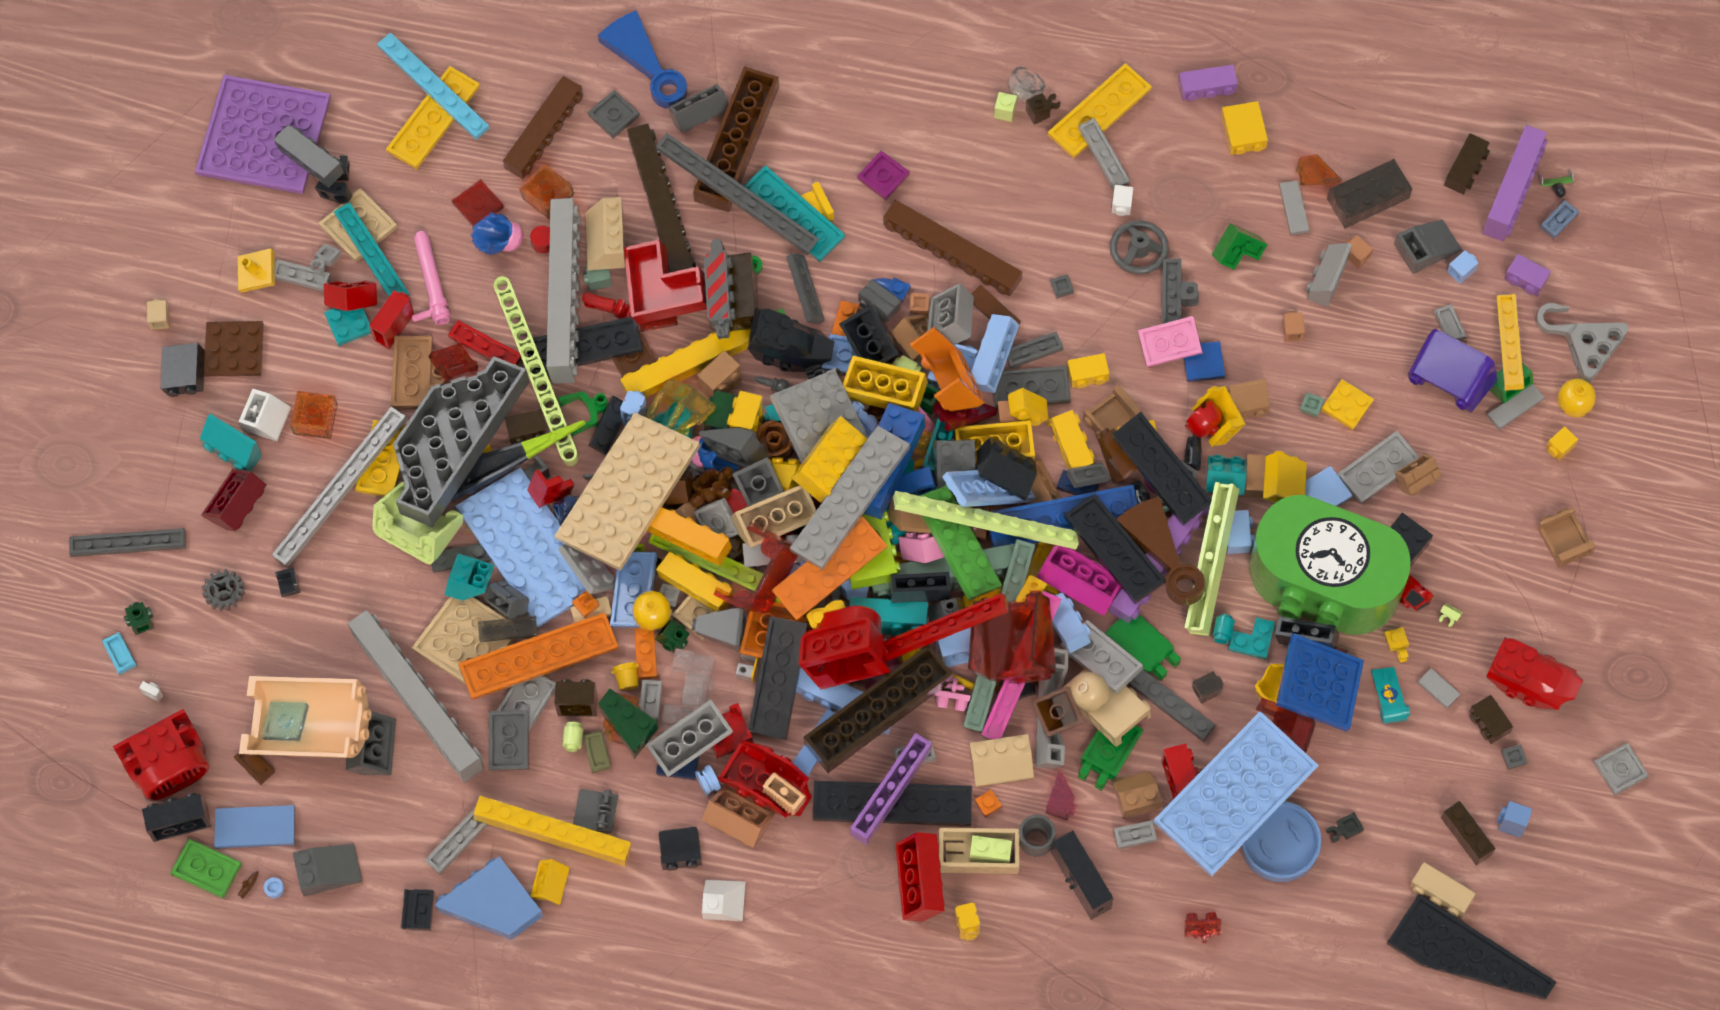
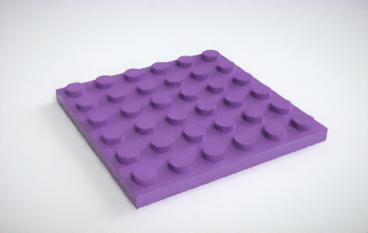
M223 75L196 166V175L304 194L309 173L279 151L273 139L287 125H290L294 129H300L306 138H312L318 145L331 95L329 93Z

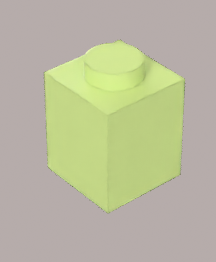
M999 92L994 110V118L1012 122L1017 96Z

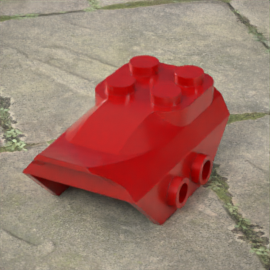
M1504 637L1486 675L1507 697L1517 698L1529 707L1534 706L1536 708L1559 710L1563 703L1575 700L1583 683V679L1576 673L1577 670L1556 661L1550 655H1543L1537 652L1531 646Z
M741 740L718 778L719 781L737 790L736 793L741 797H749L754 800L753 802L761 808L765 806L785 818L788 816H801L811 799L807 784L810 778L791 763L788 757L775 754L774 750L766 745L761 746ZM774 772L805 795V802L795 815H791V813H788V810L785 811V808H782L778 803L769 799V796L763 794V785Z

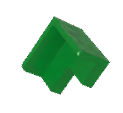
M1230 223L1214 249L1212 256L1220 264L1235 270L1244 254L1259 261L1268 244L1259 235Z

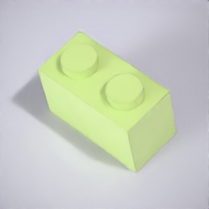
M972 836L969 861L1009 863L1012 841Z

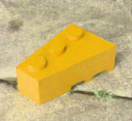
M1071 410L1046 421L1047 426L1052 427L1054 432L1053 439L1055 442H1058L1061 450L1060 454L1068 469L1088 466L1094 463L1093 451L1091 448L1088 449L1086 445L1087 437L1085 432L1080 430L1078 425L1080 424V419L1077 413Z

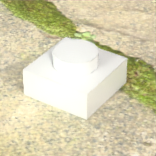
M143 681L139 687L143 695L157 702H160L163 697L160 687L152 682L148 684Z

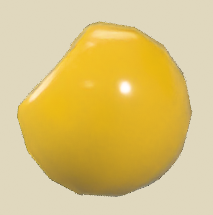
M1270 664L1262 679L1256 683L1255 692L1259 700L1268 707L1277 710L1285 709L1276 705L1284 665Z

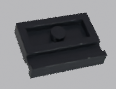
M404 890L402 930L431 931L434 890Z

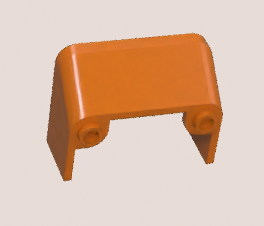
M933 327L910 343V346L921 355L923 367L933 372L941 389L934 394V397L940 402L944 410L957 411L975 408L985 403V399L965 357L939 330Z

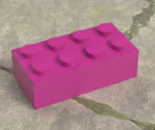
M1058 545L1053 547L1036 577L1103 616L1120 589V585L1105 567L1071 548Z

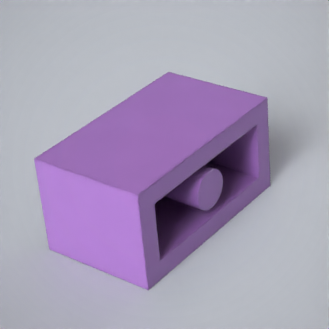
M1517 254L1506 273L1505 280L1513 286L1524 289L1526 293L1538 297L1551 271Z

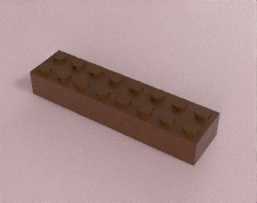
M745 66L706 159L740 184L779 89L778 76ZM698 179L693 191L694 202L729 212L733 203Z

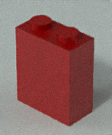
M394 290L369 325L373 340L389 350L394 344V336H399L411 320L412 315H414L410 297L407 294Z

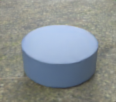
M269 878L264 883V892L270 898H278L284 893V884L279 878Z

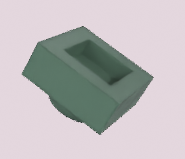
M1307 392L1300 412L1318 418L1324 398Z

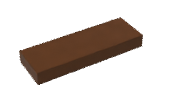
M981 285L971 293L974 296L973 305L989 320L992 314L1012 317L1019 325L1021 324V321Z

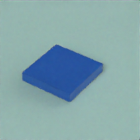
M1220 341L1200 343L1202 354L1184 358L1187 382L1225 378Z

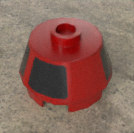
M1409 574L1400 603L1407 609L1412 607L1415 611H1419L1431 604L1430 601L1434 595Z

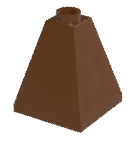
M1107 427L1099 433L1100 438L1098 442L1111 480L1115 484L1125 480L1137 468L1110 436L1117 430L1114 428L1109 430Z

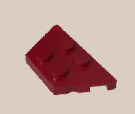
M939 401L934 402L932 408L934 413L938 415L940 422H945L946 431L995 416L998 410L996 407L984 403L980 407L949 411L948 409L944 410Z

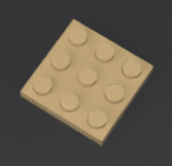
M361 188L352 195L349 202L377 245L398 228L397 224ZM345 204L339 205L335 210L344 206ZM333 210L318 223L319 227L357 262L362 256L335 217V210Z

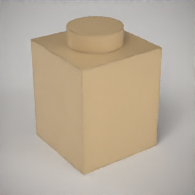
M154 299L147 302V323L151 330L170 328L169 307L166 300Z

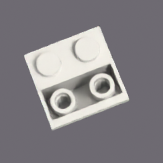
M252 389L239 419L242 431L278 441L291 407L269 393Z

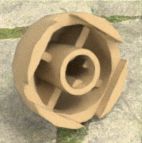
M1094 672L1078 674L1071 681L1069 687L1076 706L1087 712L1097 711L1099 707L1103 704L1105 705L1110 694L1108 683L1101 675Z

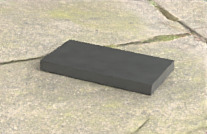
M1067 366L1004 370L996 392L993 393L996 408L998 407V401H1008V394L1020 388L1027 389L1047 399V405L1071 403Z

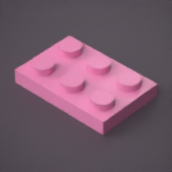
M1194 316L1138 330L1148 368L1203 353Z

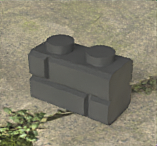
M873 279L858 294L859 305L863 309L869 305H876L885 322H889L901 309V300Z
M504 580L488 584L484 600L509 619L527 613L529 598Z

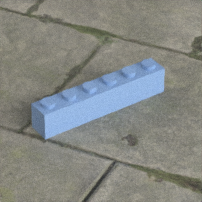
M802 668L800 669L796 692L803 695L802 697L810 702L814 700L820 703V706L825 709L839 711L863 693L846 684L820 690ZM891 726L883 733L889 735L893 726Z

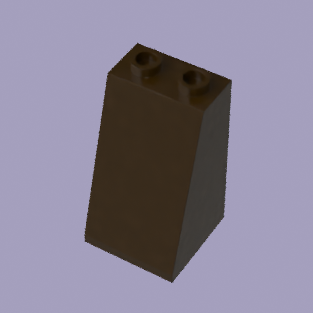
M751 252L728 255L732 257L733 268H730V274H733L734 285H731V291H734L735 302H732V308H735L736 319L733 320V327H730V332L751 329L755 307L758 308V277Z

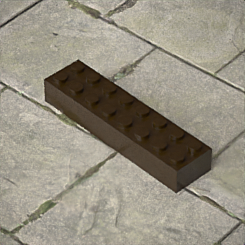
M927 645L803 737L804 744L825 771L829 773L953 681V674L930 645Z

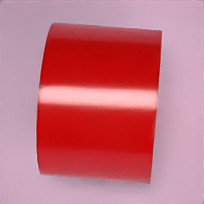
M547 226L535 227L530 234L532 248L541 254L548 253L550 248V228Z

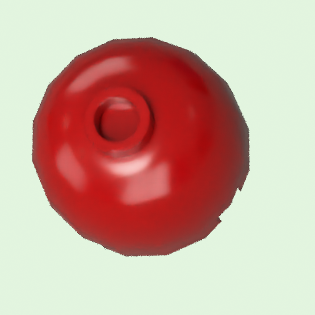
M1212 400L1205 403L1207 407L1203 409L1199 407L1187 419L1186 422L1188 424L1184 426L1194 436L1205 438L1209 435L1213 436L1220 429L1219 426L1222 423L1223 417L1222 412Z

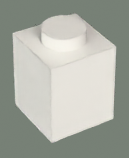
M1115 185L1111 213L1119 216L1130 215L1133 187Z

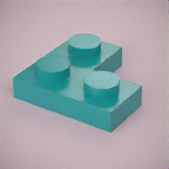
M1256 617L1252 635L1233 631L1228 651L1266 660L1275 622Z

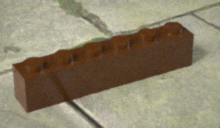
M562 76L503 159L505 170L524 179L526 174L531 173L533 164L536 160H540L545 147L552 143L553 136L562 129L563 122L571 116L574 106L581 102L583 98L581 85Z

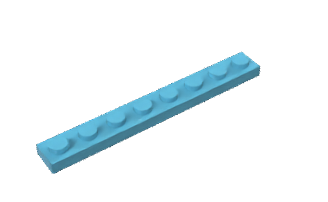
M391 32L377 43L378 48L475 140L490 129L489 125Z

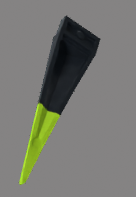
M582 420L521 443L482 453L451 501L453 502L468 493L470 495L579 429L586 422Z

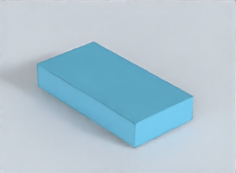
M120 632L102 640L119 675L137 666Z

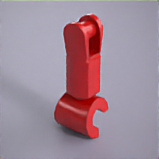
M589 292L584 293L582 296L583 303L587 308L612 313L618 319L631 316L630 304H625V299H619L616 303L614 299Z

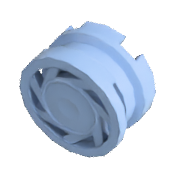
M710 765L705 766L701 772L695 771L697 780L706 796L714 790L718 791L721 789Z

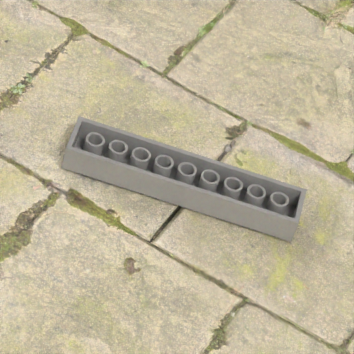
M573 198L551 199L546 367L552 384L575 383V376L578 375V365L575 364V359L579 357L578 347H576V342H579V332L576 330V325H579V314H577L576 308L580 307L579 297H577V291H580V282L577 280V275H580L578 258H581V250L578 247V242H581L580 230L578 231V225H581V214H579L578 205H575Z
M366 610L347 623L354 639L462 782L466 783L483 771L481 765L483 760L475 746L471 748L472 746L467 735L464 732L460 733L457 722L453 717L449 718L444 705L441 702L438 703L432 689L426 687L422 676L414 671L410 660L404 658L402 650L397 643L392 642L388 631L385 628L382 629L380 621L375 614L370 615Z

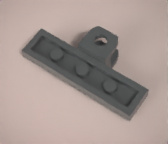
M1163 259L1162 324L1181 319V305L1182 307H1191L1199 304L1198 284L1195 282H1182V259Z

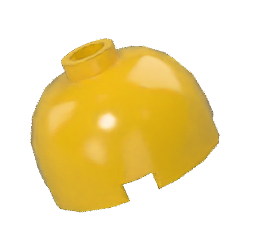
M1580 378L1566 381L1557 395L1559 408L1561 407L1564 413L1571 417L1585 416L1591 412L1596 401V392L1593 386Z
M646 591L640 594L632 607L636 624L642 629L649 631L664 627L671 616V606L668 599L657 591Z

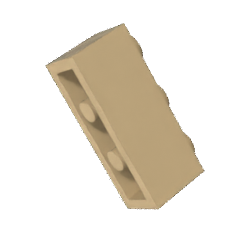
M1423 862L1409 886L1415 894L1424 895L1434 904L1447 909L1448 913L1462 918L1476 894Z

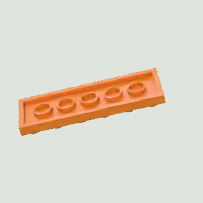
M862 516L823 570L807 561L772 589V592L794 619L798 621L888 546Z

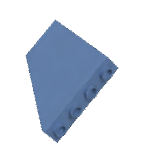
M500 856L489 860L483 869L474 871L468 880L464 883L459 882L453 887V891L449 894L441 895L435 903L440 913L509 940L518 936L543 917L540 908Z

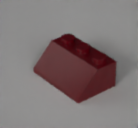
M232 469L201 516L226 530L236 531L242 526L246 515L253 510L256 500L263 495L267 484L251 471Z

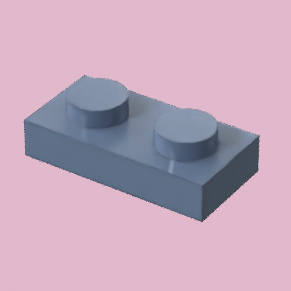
M1564 201L1541 224L1540 228L1555 239L1577 217L1579 211L1567 201Z

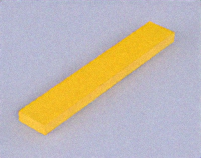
M1498 295L1496 297L1505 391L1524 389L1516 295Z

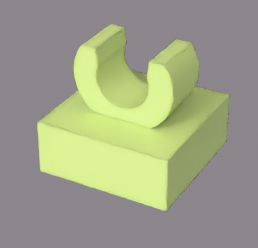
M1445 603L1440 611L1443 614L1440 616L1439 621L1442 622L1444 617L1450 618L1448 626L1451 627L1455 620L1458 621L1463 612Z

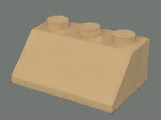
M1028 734L970 743L969 752L976 787L1034 779Z

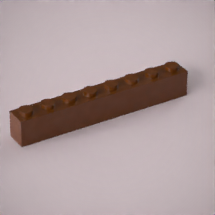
M894 200L883 216V225L889 231L899 233L905 240H911L921 249L931 251L935 257L943 258L951 266L961 268L967 275L975 276L987 286L991 285L1000 294L1011 296L1022 280L1021 270L897 200Z

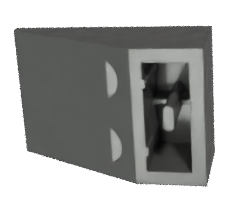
M1443 219L1411 227L1397 234L1394 243L1413 274L1462 250Z

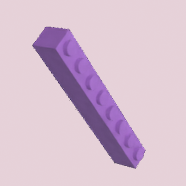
M1210 505L1184 526H1182L1174 514L1167 522L1178 558L1182 552L1180 550L1181 547L1187 545L1191 540L1192 535L1190 534L1192 531H1197L1200 527L1203 515L1207 516L1209 514ZM1147 553L1145 554L1162 575L1168 574V572L1162 566H1160L1152 557H1150ZM1121 589L1110 605L1109 612L1119 619L1121 618L1130 623L1132 619H1137L1141 612L1140 607L1142 604L1146 605L1151 595L1149 594L1134 604L1124 590Z

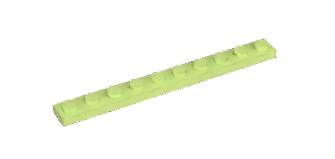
M895 491L893 495L895 510L1076 549L1079 545L1077 533L1071 529H1064L981 509L962 507L961 505L912 495L906 492Z

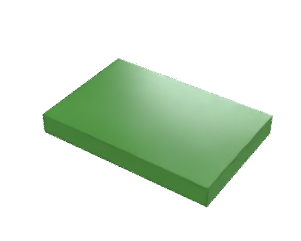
M188 839L170 874L224 899L242 863Z

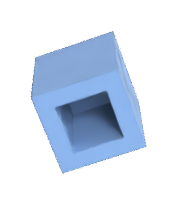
M1465 250L1449 264L1447 272L1461 284L1476 271L1479 262L1473 254H1469Z

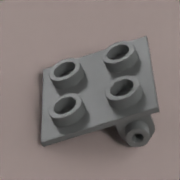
M580 789L573 824L590 830L612 833L619 795L612 794L611 790H604L603 793Z

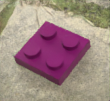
M881 150L859 173L857 179L884 200H887L910 175V172Z

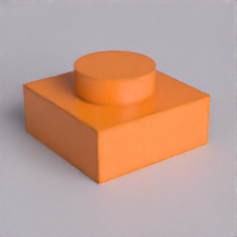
M992 790L974 800L984 817L1002 808L1001 803Z

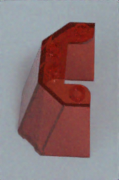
M1031 591L1026 595L1025 602H1008L1007 613L971 627L968 669L991 681L1009 679L1010 683L1020 684L1050 680L1052 674L1056 672L1050 598L1043 595L1041 591ZM981 598L980 601H973V605L989 598Z

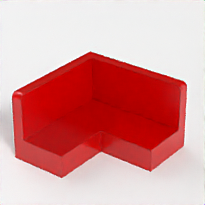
M365 280L354 283L334 281L323 284L325 306L350 311L377 305V286L374 282Z
M538 469L534 472L527 491L537 506L541 508L571 495L575 484L571 479L563 481L560 475L546 480Z

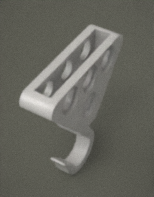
M1556 303L1543 305L1536 316L1538 328L1544 333L1563 335L1567 339L1580 379L1591 383L1624 340L1629 329L1626 323L1549 325L1543 319L1545 313L1568 312L1569 306H1562ZM1610 336H1613V337H1615L1617 340H1615V341H1614V340H1611L1609 337H1610ZM1583 340H1588L1590 344L1584 343ZM1598 350H1603L1606 354H1601ZM1588 364H1593L1596 368H1591Z

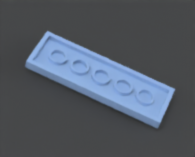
M978 470L946 472L942 476L947 487L953 492L957 502L962 507L1031 503L1036 498L1030 490L1027 499L1024 501L981 478Z

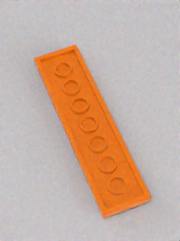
M604 612L460 662L458 666L471 700H475L618 650L619 646Z

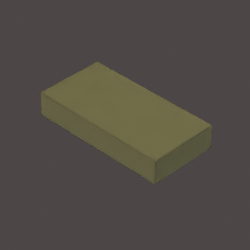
M602 730L583 735L591 772L596 773L611 769Z

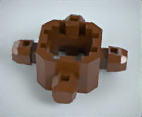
M727 466L720 472L712 468L706 470L701 475H696L693 478L692 484L696 494L690 499L691 505L697 508L703 503L710 504L722 498L728 499L731 496L732 488L728 480L734 473L732 468Z

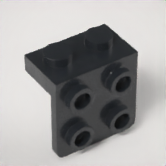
M696 827L659 832L660 857L663 870L674 871L678 868H695L702 865L699 834Z

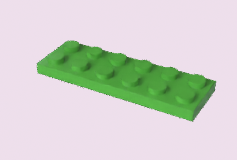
M947 486L920 495L921 497L924 496L934 500L957 504ZM922 516L968 601L997 590L1002 586L970 526Z

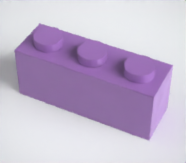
M1234 65L1181 72L1178 78L1182 101H1194L1203 97L1213 98L1216 95H1231L1237 92L1238 82Z

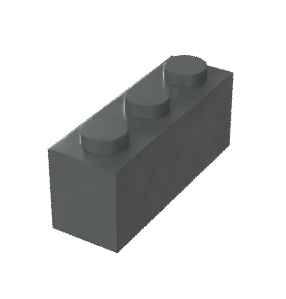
M715 84L668 108L674 125L682 133L689 131L700 123L707 122L716 115L723 114L729 104L724 90L718 84Z

